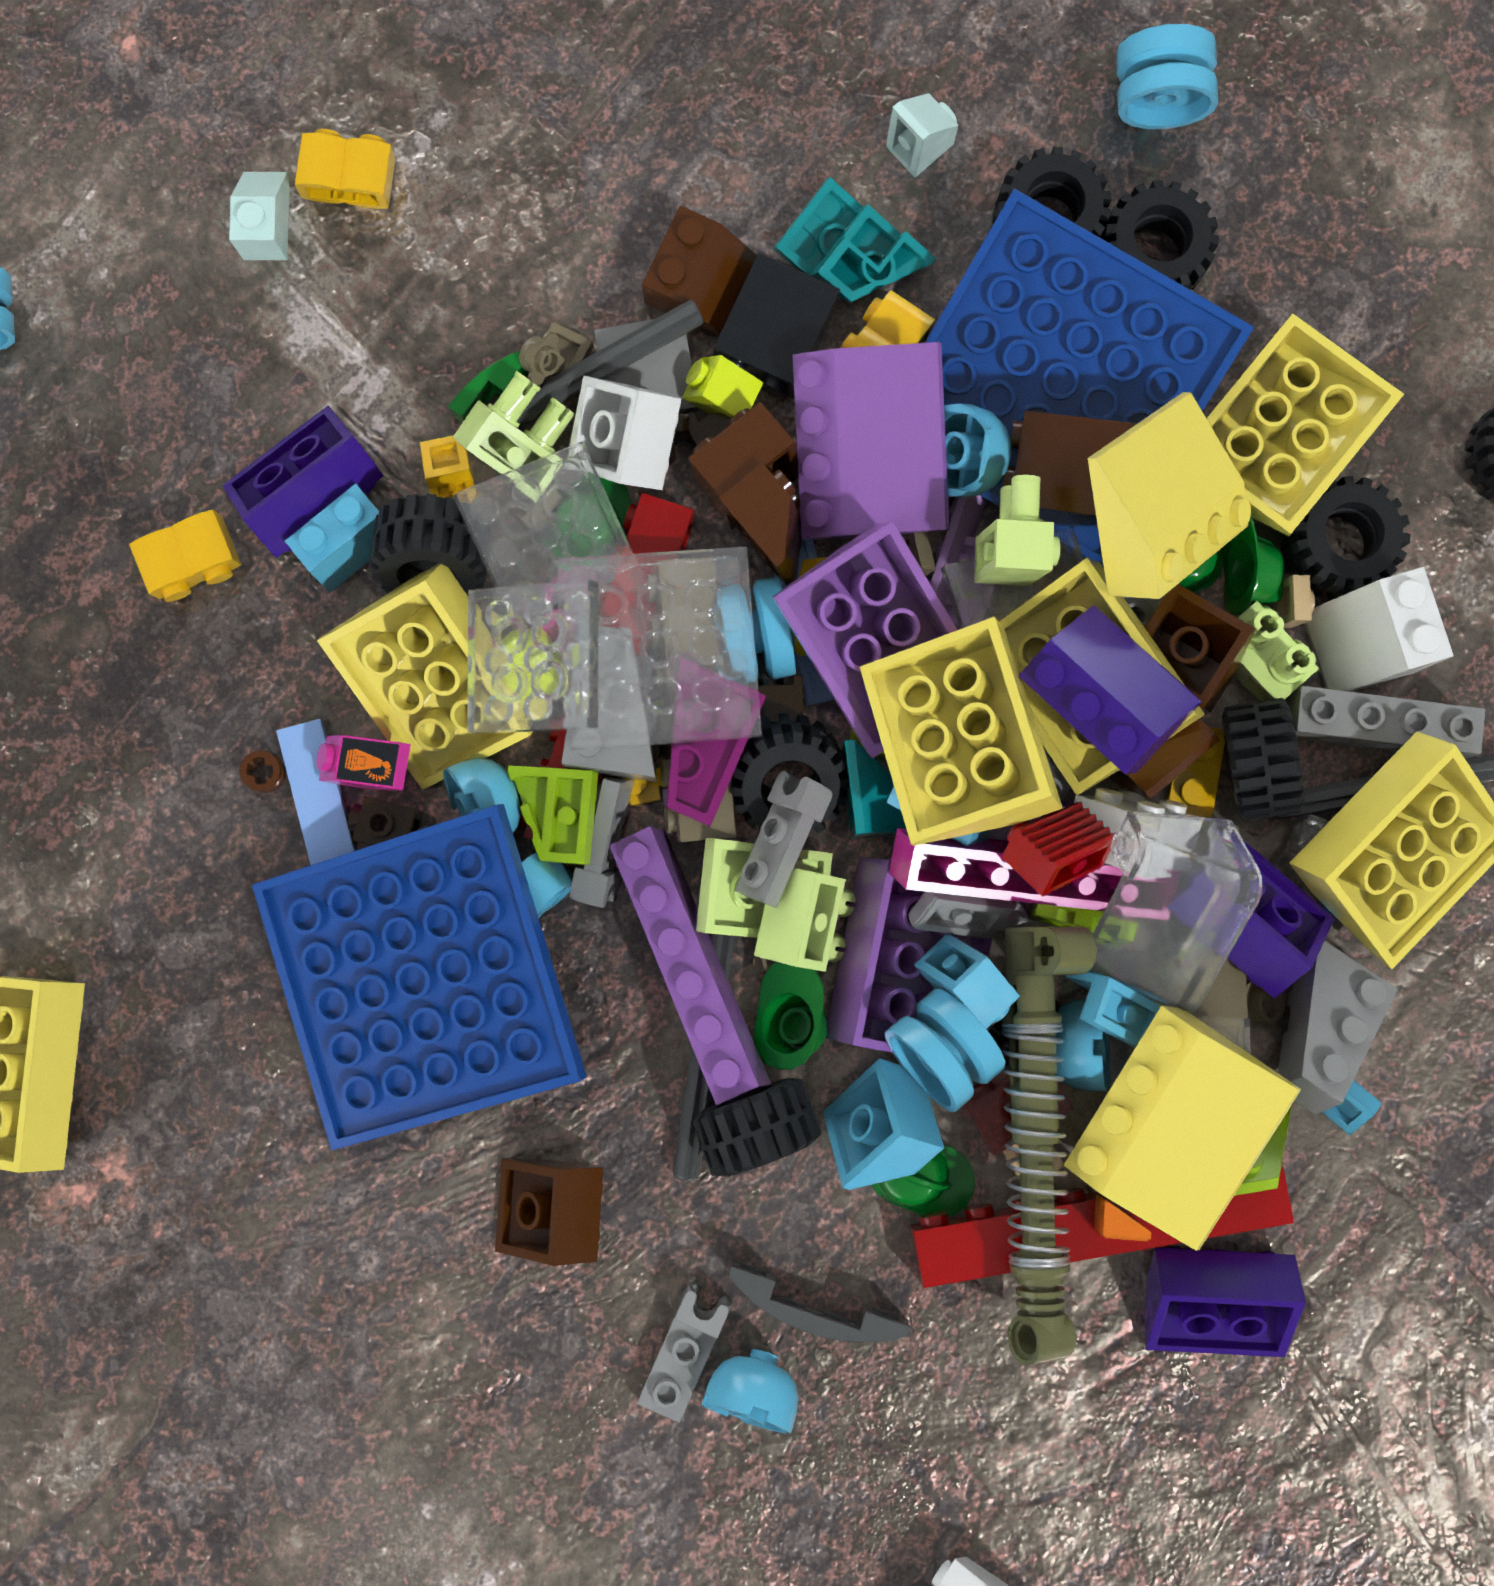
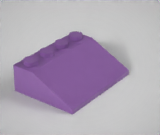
M941 343L834 348L793 354L802 539L820 541L855 539L876 524L888 521L894 522L900 534L950 530Z
M893 521L876 524L836 550L772 597L870 758H874L884 750L860 666L957 631L956 626Z
M860 857L853 889L856 900L855 903L851 902L850 907H854V910L847 919L844 935L846 947H842L841 952H844V955L838 965L827 1020L826 1038L849 1045L892 1052L885 1039V1031L903 1016L918 1019L916 1004L934 989L915 967V964L947 933L918 930L912 927L908 913L925 891L905 889L889 874L891 860ZM950 934L989 957L992 937L985 939Z

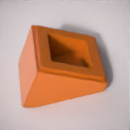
M1096 1195L1094 1229L1101 1236L1111 1239L1147 1242L1148 1239L1151 1240V1232L1100 1195Z

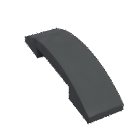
M731 1259L728 1276L735 1285L762 1310L794 1328L828 1339L858 1343L890 1341L907 1337L909 1334L910 1325L907 1318L866 1304H862L858 1320L855 1321L772 1293L776 1283L775 1273Z

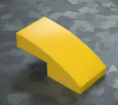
M454 435L420 442L424 475L430 494H435L437 497L442 498L450 497L456 499L460 504L466 503L473 507V512L480 513L468 450L453 438Z

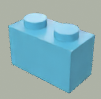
M355 483L287 538L285 542L306 569L331 593L370 561L375 518L379 511Z
M948 933L915 964V967L934 989L940 988L954 996L974 1014L986 1029L992 1023L1004 1018L1010 1006L1020 997L987 956Z

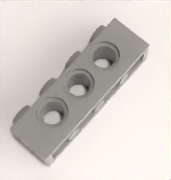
M1309 686L1298 687L1285 699L1291 710L1297 740L1397 752L1417 731L1455 744L1465 759L1481 755L1485 720L1484 708Z

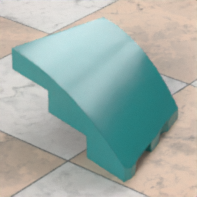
M831 177L822 183L772 248L773 251L797 270L839 288V297L849 303L927 267L936 260L908 232L900 233L869 204L862 206Z

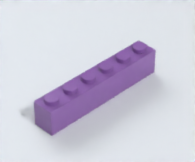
M649 826L609 845L715 1104L731 1103L772 1085L708 933L696 932L698 908L666 832Z

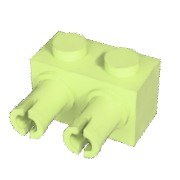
M516 371L514 377L494 405L489 403L486 406L481 401H477L453 438L466 450L530 495L539 499L564 464L562 460L553 454L555 449L552 446L576 414L552 397L530 431L525 429L522 432L518 429L520 424L517 423V420L541 388Z
M1017 475L1011 479V485L1003 486L1000 489V519H996L976 536L974 583L1029 586L1051 572L1053 566L1057 565L1060 556L1059 537H1054V522H1044V520L1039 519L1041 481L1039 476Z
M1256 601L1241 615L1237 616L1238 619L1254 627L1255 631L1234 676L1257 702L1277 698L1285 700L1319 669L1315 664L1316 657L1313 651L1311 652L1309 647L1301 641L1293 640L1283 629V619L1270 607L1262 606Z
M794 868L777 907L774 908L767 904L764 906L754 956L795 967L826 972L828 962L840 961L844 952L836 951L835 948H845L846 942L841 934L834 933L837 918L851 915L854 907L846 906L845 902L855 903L856 900L854 892L844 888L846 879Z

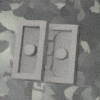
M655 319L594 330L598 351ZM686 334L604 379L680 398L679 413L700 410L682 398L688 386L686 376L692 367Z

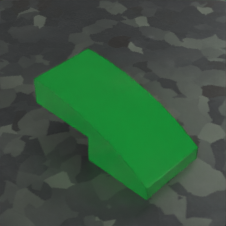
M520 351L512 353L490 365L457 394L448 405L456 421L462 424L478 400L487 406L495 394L500 397L516 371L528 378L529 372L520 365Z

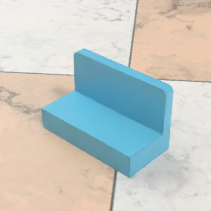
M1090 972L1065 976L1067 979L1089 990L1079 1019L1136 1048L1161 1006L1108 976Z

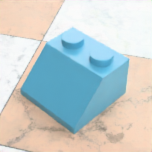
M879 1058L823 1110L841 1185L844 1189L852 1190L914 1175L944 1149L929 1096L899 1064Z

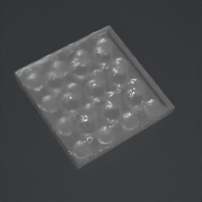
M747 546L556 559L571 751L761 737L762 729Z

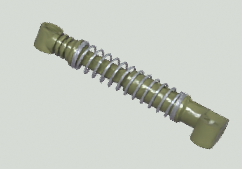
M1080 926L1005 928L1007 981L1020 995L1010 1006L1006 1016L1002 1018L1003 1024L1001 1025L1003 1027L1001 1033L1008 1037L1009 1046L1004 1048L1002 1052L1009 1056V1065L1003 1071L1010 1075V1084H1007L1003 1089L1006 1093L1010 1094V1102L1003 1108L1011 1113V1121L1005 1124L1004 1127L1011 1132L1012 1140H1009L1005 1147L1010 1151L1019 1153L1018 1157L1008 1160L1005 1165L1013 1171L1020 1172V1175L1011 1177L1006 1184L1009 1188L1021 1193L1010 1197L1006 1201L1010 1207L1021 1211V1213L1012 1215L1007 1222L1010 1226L1022 1230L1012 1234L1007 1239L1012 1246L1020 1248L1018 1251L1009 1254L1010 1260L1008 1262L1009 1270L1016 1276V1283L1022 1285L1016 1288L1017 1296L1022 1297L1016 1300L1017 1307L1022 1310L1017 1312V1316L1008 1327V1343L1013 1356L1023 1365H1033L1068 1358L1072 1355L1076 1346V1333L1073 1323L1067 1314L1061 1311V1309L1065 1308V1300L1059 1297L1065 1295V1289L1058 1286L1064 1283V1276L1070 1271L1071 1261L1069 1260L1070 1256L1067 1254L1070 1249L1068 1247L1056 1246L1055 1234H1066L1070 1231L1068 1228L1055 1227V1215L1068 1214L1069 1211L1067 1209H1054V1195H1067L1069 1192L1067 1190H1054L1053 1176H1066L1068 1173L1066 1171H1053V1157H1066L1067 1154L1065 1152H1053L1052 1145L1060 1143V1138L1067 1136L1065 1133H1059V1119H1064L1066 1116L1059 1114L1058 1101L1064 1100L1065 1097L1058 1095V1082H1062L1065 1078L1058 1076L1057 1063H1062L1064 1059L1057 1057V1044H1062L1063 1040L1056 1038V1033L1063 1030L1061 1028L1063 1024L1061 1023L1062 1016L1055 1010L1054 975H1079L1087 973L1093 967L1097 955L1096 942L1092 933ZM1011 1144H1018V1145H1019V1148H1015V1147H1012V1146H1010V1145H1011ZM1020 1161V1167L1010 1165L1011 1163ZM1020 1180V1186L1011 1184V1182ZM1021 1198V1206L1011 1203V1201ZM1021 1217V1225L1012 1222V1220ZM1022 1236V1244L1016 1243L1012 1239Z

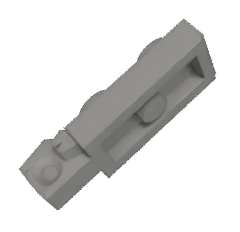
M926 891L908 913L911 925L915 929L990 939L997 930L1005 931V928L1031 927L1034 923L1028 913L1025 902Z

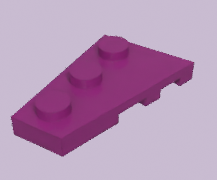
M679 659L667 809L708 827L711 826L766 695Z

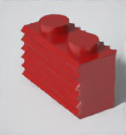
M1076 802L1063 809L1045 814L1034 822L1025 821L1016 824L1007 835L1009 843L1002 855V859L1044 897L1047 893L1050 894L1053 890L1056 891L1059 887L1062 888L1071 881L1075 882L1078 878L1081 879L1084 875L1087 876L1090 872L1093 873L1096 869L1099 870L1115 845L1117 835L1116 833H1111L1109 827H1104L1102 820L1097 821L1096 814H1090L1089 808H1083L1082 802Z

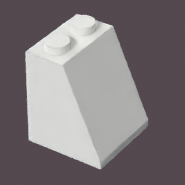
M1424 567L1377 580L1314 608L1311 614L1312 621L1304 623L1325 689L1357 691L1414 674L1454 656Z

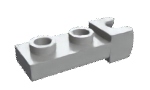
M781 771L778 774L767 798L773 804L761 826L758 838L742 869L734 891L774 908L777 907L814 821L821 822L833 794L830 789L808 777L800 780L786 771Z
M610 776L603 778L602 783L597 785L596 814L594 818L590 865H580L575 868L569 894L570 899L601 908L605 907L607 901L615 902L621 873L619 869L615 868L616 861L609 845L621 840L634 779Z
M694 1281L688 1283L637 1401L638 1405L678 1423L682 1419L732 1303L731 1299L724 1295L719 1298L713 1309L702 1310L696 1304L699 1285Z

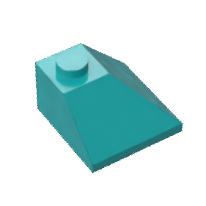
M854 739L845 740L841 752L849 777V787L845 789L848 796L846 805L851 840L896 835L897 828L906 829L901 810L886 803L894 786L891 774L876 759L870 758L867 751Z

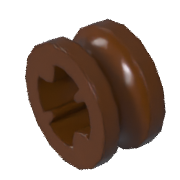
M262 750L253 751L245 756L239 769L240 778L243 783L250 789L263 793L272 792L279 788L286 774L285 766L281 759L270 752ZM260 760H264L265 765L273 768L272 777L265 776L267 782L262 784L260 778L252 776L253 767L259 768L258 762Z

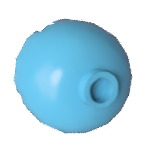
M961 403L945 405L948 497L982 495L996 486L1007 472L1011 459V440L1008 431L993 412L981 407Z
M474 758L455 763L443 771L444 784L453 810L457 808L460 816L494 805L504 804L512 832L514 833L517 830L522 816L520 808L521 798L515 781L510 780L507 771L501 764L491 759Z
M1086 998L1072 1000L1062 1005L1057 1011L1062 1016L1061 1023L1063 1024L1061 1026L1063 1030L1056 1033V1038L1063 1040L1062 1044H1057V1057L1064 1059L1062 1063H1057L1058 1076H1063L1065 1079L1062 1083L1073 1089L1088 1092L1106 1091L1109 1089L1111 1075L1109 1034L1079 1019Z
M752 1349L750 1357L733 1356L720 1364L707 1385L701 1406L726 1417L729 1414L742 1419V1422L779 1433L786 1434L788 1432L791 1434L797 1415L799 1397L796 1383L791 1375L776 1366L779 1357L762 1350Z

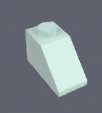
M929 93L899 101L892 107L886 147L916 178L954 145L959 126L956 116L949 106L943 102L938 103Z
M243 172L231 194L229 240L243 260H288L290 183L288 172Z

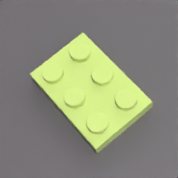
M706 838L696 932L757 938L765 904L734 891L755 843ZM802 849L794 868L831 875L833 853Z

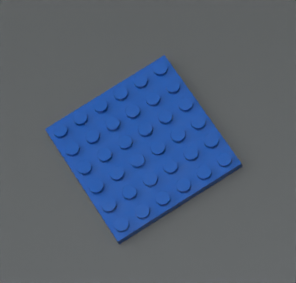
M1014 188L925 343H941L944 406L959 403L972 404L993 412L1006 427L1011 440L1014 420L1023 421L1025 411L1139 423L1182 392H1191L1203 412L1254 329V326ZM1011 448L1010 467H1016L1018 449ZM1005 475L996 486L981 495L999 507L1000 489L1003 487ZM1039 508V519L1044 520V522H1054V537H1059L1062 544L1086 558L1098 561L1104 567L1096 516Z
M504 804L494 805L252 884L331 1150L562 1087L587 1078Z

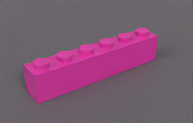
M897 828L889 874L908 890L1167 918L1169 907L1165 904L1173 893L1177 873L1144 877L1104 863L1099 870L1096 869L1093 873L1090 872L1087 876L1084 875L1075 882L1071 881L1068 885L1065 884L1062 888L1059 887L1056 891L1053 890L1050 894L1047 893L1042 897L1002 859V855L1009 843L1006 840L987 838L984 841L966 847L949 838L913 846L910 843L907 829Z

